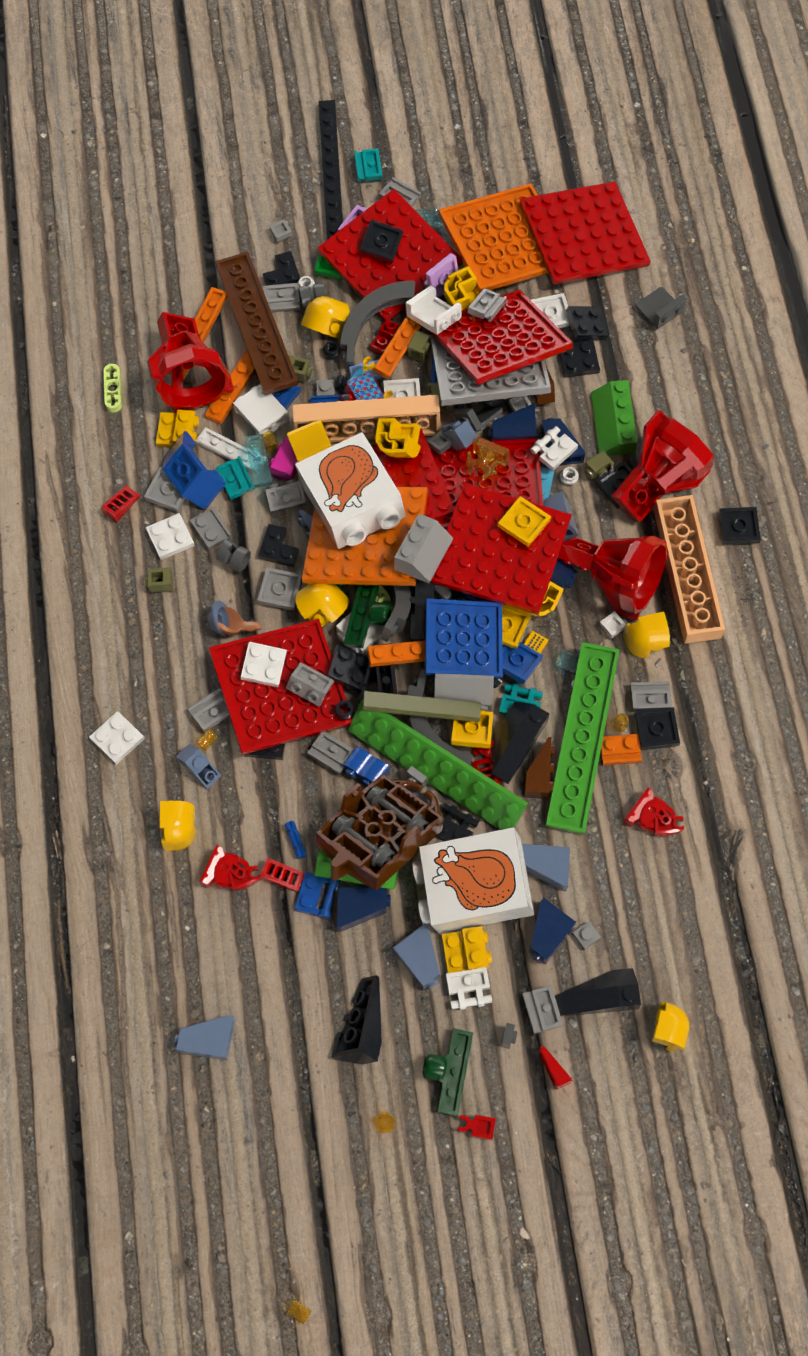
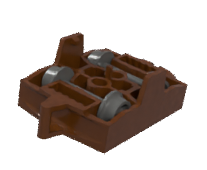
M384 774L364 790H362V785L357 783L344 794L341 809L316 832V846L332 860L331 879L336 881L349 874L372 889L378 890L420 851V846L427 845L442 831L444 818L441 816L436 796L430 790L425 792L424 796L430 802V805H428L406 789L411 788L421 792L423 785L411 780L389 779Z

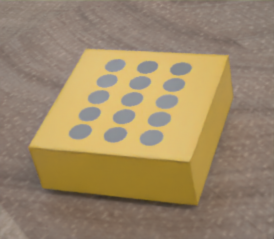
M532 631L524 645L541 654L549 640Z

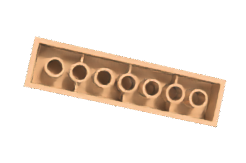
M438 395L293 405L294 429L321 419L330 443L342 442L363 432L367 440H375L379 418H395L401 424L418 423L420 428H422L424 436H432L440 431Z
M693 495L656 500L654 515L660 539L665 540L667 544L668 558L666 566L684 644L722 639L725 626Z

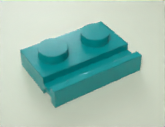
M379 149L362 150V152L354 151L358 182H361V180H382Z
M240 456L216 467L218 473L226 482L225 488L231 500L247 493L251 489H255Z

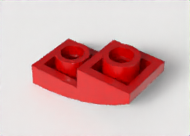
M386 320L379 329L378 336L371 343L370 351L382 356L401 325Z

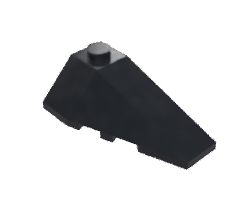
M513 703L504 718L492 770L493 776L507 784L510 783L548 723L550 713L534 704Z
M633 968L611 970L555 995L561 1017L638 1010L641 1006L639 985Z
M374 975L361 980L352 1000L354 1006L350 1014H346L344 1018L346 1024L342 1033L338 1032L335 1038L331 1058L362 1065L378 1062L382 1043L379 976Z

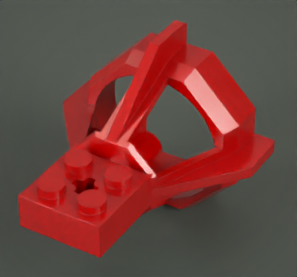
M162 312L157 320L162 346L148 359L147 364L150 376L154 380L155 388L167 406H171L173 413H177V410L181 408L193 410L217 401L223 392L232 393L234 387L231 376L219 353L215 349L208 348L200 339L195 319ZM195 365L205 367L212 377L200 386L183 388L184 370L191 369ZM170 370L171 386L163 380Z
M657 410L644 425L638 466L634 468L614 492L612 498L632 520L641 522L655 506L656 500H659L663 495L669 492L698 487L711 471L710 468L713 466L714 455L698 435L674 418L666 417L662 411Z
M655 536L606 539L599 546L573 537L563 542L558 558L562 559V562L566 564L578 565L581 570H590L591 577L598 582L615 612L636 621L640 617L641 611L649 604L660 584L662 574L667 569L665 564L668 554L666 541Z

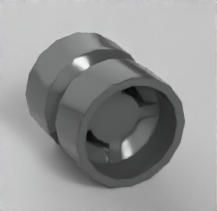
M323 283L313 284L311 288L308 285L299 287L303 310L307 308L309 302L318 297L326 296Z
M226 539L221 544L216 554V560L225 565L229 564L230 568L239 573L245 569L251 558V551L242 546L238 548V544L229 539Z

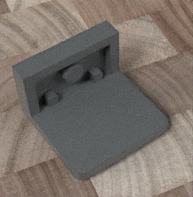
M659 287L637 302L636 308L656 329H659L684 312L687 299L683 295L674 299L663 287Z
M485 407L476 414L472 408H454L450 411L453 416V422L468 420L473 430L477 432L485 429L487 423L497 420L503 412L502 408Z

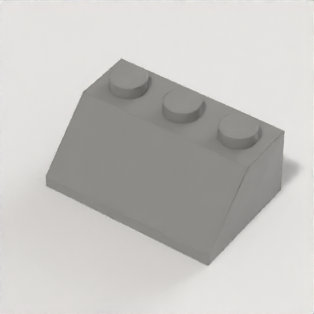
M418 514L394 557V570L430 583L452 543L453 537L437 520Z
M435 674L434 698L481 703V710L492 712L494 676Z

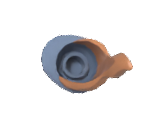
M220 600L213 603L212 611L208 615L210 629L222 636L235 635L241 631L254 632L262 629L258 622L244 621L234 609L227 607Z

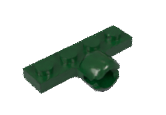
M358 585L343 642L345 646L364 648L369 626L373 624L385 626L392 613L390 604L376 602L379 585Z
M453 1028L447 1055L440 1056L431 1053L425 1058L422 1071L423 1077L438 1081L441 1085L436 1109L437 1113L457 1117L459 1114L473 1038L472 1032Z

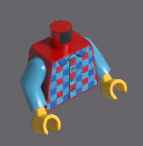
M366 357L363 361L364 366L360 367L347 381L344 394L339 396V401L383 399L394 396L391 390L386 391L383 395L371 373L366 372L367 370H373L375 367L374 362L367 365L371 358Z

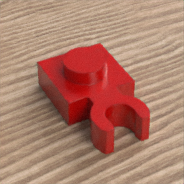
M475 1114L473 1121L466 1115L459 1116V1120L466 1121L467 1125L463 1128L458 1127L457 1131L464 1133L471 1130V1137L493 1140L496 1118Z

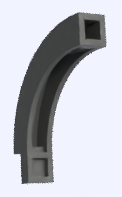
M415 281L395 282L380 287L364 297L355 306L347 318L341 335L340 348L341 351H344L343 362H346L347 368L354 366L355 346L364 325L378 312L392 306L406 304L407 301L414 297Z
M383 585L390 596L393 611L383 628L381 640L388 642L391 636L396 635L397 631L402 633L411 607V591L409 586Z
M421 669L420 674L415 676L414 686L409 685L407 695L424 697L428 681V675H425L424 669ZM408 715L409 724L412 729L471 766L473 754L457 750L442 741L432 730L426 717Z

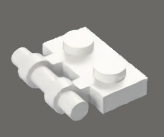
M557 426L552 430L549 429L541 440L538 439L530 449L533 454H536L538 451L541 452L542 455L539 460L552 471L578 448V444L566 434L560 438L557 436L560 432ZM549 441H551V442L553 443V445L550 446L549 448L546 447L545 445H546Z
M486 967L446 974L449 996L458 995V1000L450 1001L451 1009L460 1008V1010H464L469 1006L478 1005V1007H482L485 1004L492 1003V996H483L482 990L490 989ZM476 991V997L465 999L464 993Z

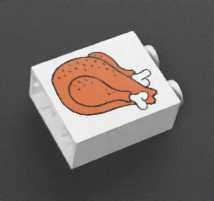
M363 432L295 464L305 492L338 549L346 545H358L365 540L367 535L379 529H391L402 518L406 517L401 494Z
M514 827L419 847L421 860L413 861V872L417 885L425 884L427 899L419 900L418 903L420 917L423 924L431 923V926L439 934L534 915L521 837Z

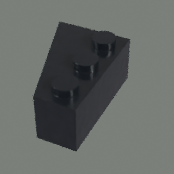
M416 579V585L410 586L409 642L425 640L426 598L437 599V595L434 594L433 583H426Z
M368 662L359 704L364 699V691L397 694L394 665L370 667Z

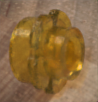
M388 1112L380 1113V1116H377L375 1119L377 1130L380 1133H390L393 1131L394 1124L396 1123L394 1116L389 1115Z

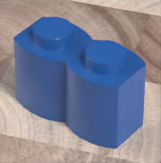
M358 746L344 763L345 773L353 779L355 777L361 779V783L365 787L383 774L386 776L390 771L386 763Z

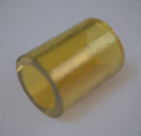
M267 431L262 434L261 437L269 452L277 450L279 444L274 433Z
M621 713L615 717L613 724L615 731L624 732L629 722L628 716Z
M208 729L197 740V743L204 750H207L218 739V736L211 729Z
M295 1299L287 1313L304 1324L312 1310Z

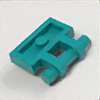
M505 684L504 691L511 692V696L503 694L499 709L500 715L506 716L514 702L530 703L540 708L541 702L534 701V698L542 699V691H537L536 688L532 687L530 689L519 687V684ZM517 694L528 696V699L519 698Z

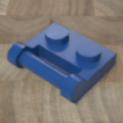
M306 871L295 911L330 919V908L336 887H339L341 880L333 881L331 878L315 876V873ZM327 884L329 886L322 909H317L323 885Z

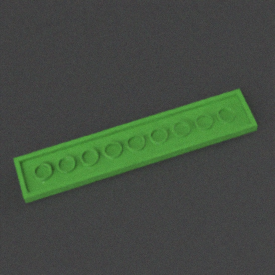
M585 642L581 644L545 827L585 834L620 649Z
M364 699L361 700L348 729L350 733L407 770L413 766L427 777V783L498 829L503 830L516 827L528 805L526 801L391 714L363 710Z

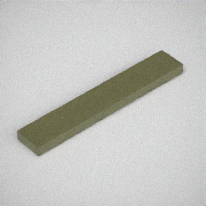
M364 691L363 710L480 722L481 703Z

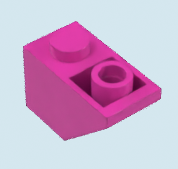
M285 438L283 443L278 445L277 455L271 459L269 468L271 476L289 481L293 480L297 473L295 464L298 463L289 439Z

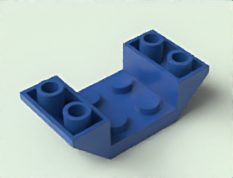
M184 431L164 457L162 470L183 497L202 509H207L226 485V482L217 470H207L192 451L196 446L195 441L187 431Z

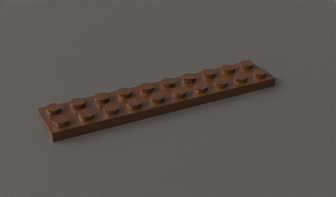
M244 252L215 261L264 395L299 385L249 253Z

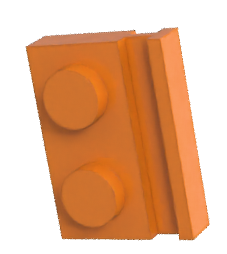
M639 734L603 736L601 746L602 766L641 763Z

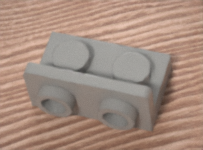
M296 479L285 481L286 485L279 486L278 483L269 485L268 489L265 490L270 512L306 503L301 481L297 482Z
M300 663L291 675L286 688L313 704L320 706L332 687L334 680Z

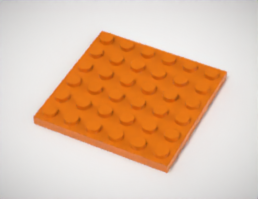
M531 183L438 210V215L465 267L469 266L477 278L476 288L479 293L484 288L493 290L548 273L519 204L520 198L538 195Z
M396 487L401 494L406 517L402 518L391 529H379L367 535L360 544L354 546L346 545L340 549L337 548L314 507L302 576L303 583L415 586L416 578L394 570V557L418 514L425 516L428 497L427 487Z

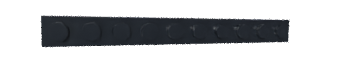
M335 100L319 101L327 240L337 233V229L343 223Z

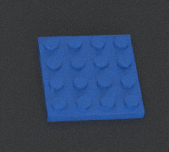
M426 598L425 675H486L501 679L503 677L502 604L496 602Z

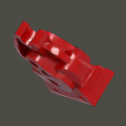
M649 787L623 822L629 827L636 823L643 831L649 830L653 832V836L667 837L684 830V826L678 827L676 825L677 821L683 822V817L675 816L674 810L665 801L658 797H653V791Z
M216 845L202 874L200 884L209 888L214 883L219 888L228 887L233 891H238L254 885L261 880L260 875L256 877L251 875L253 871H259L258 866H250L246 860L233 853H224L223 849Z

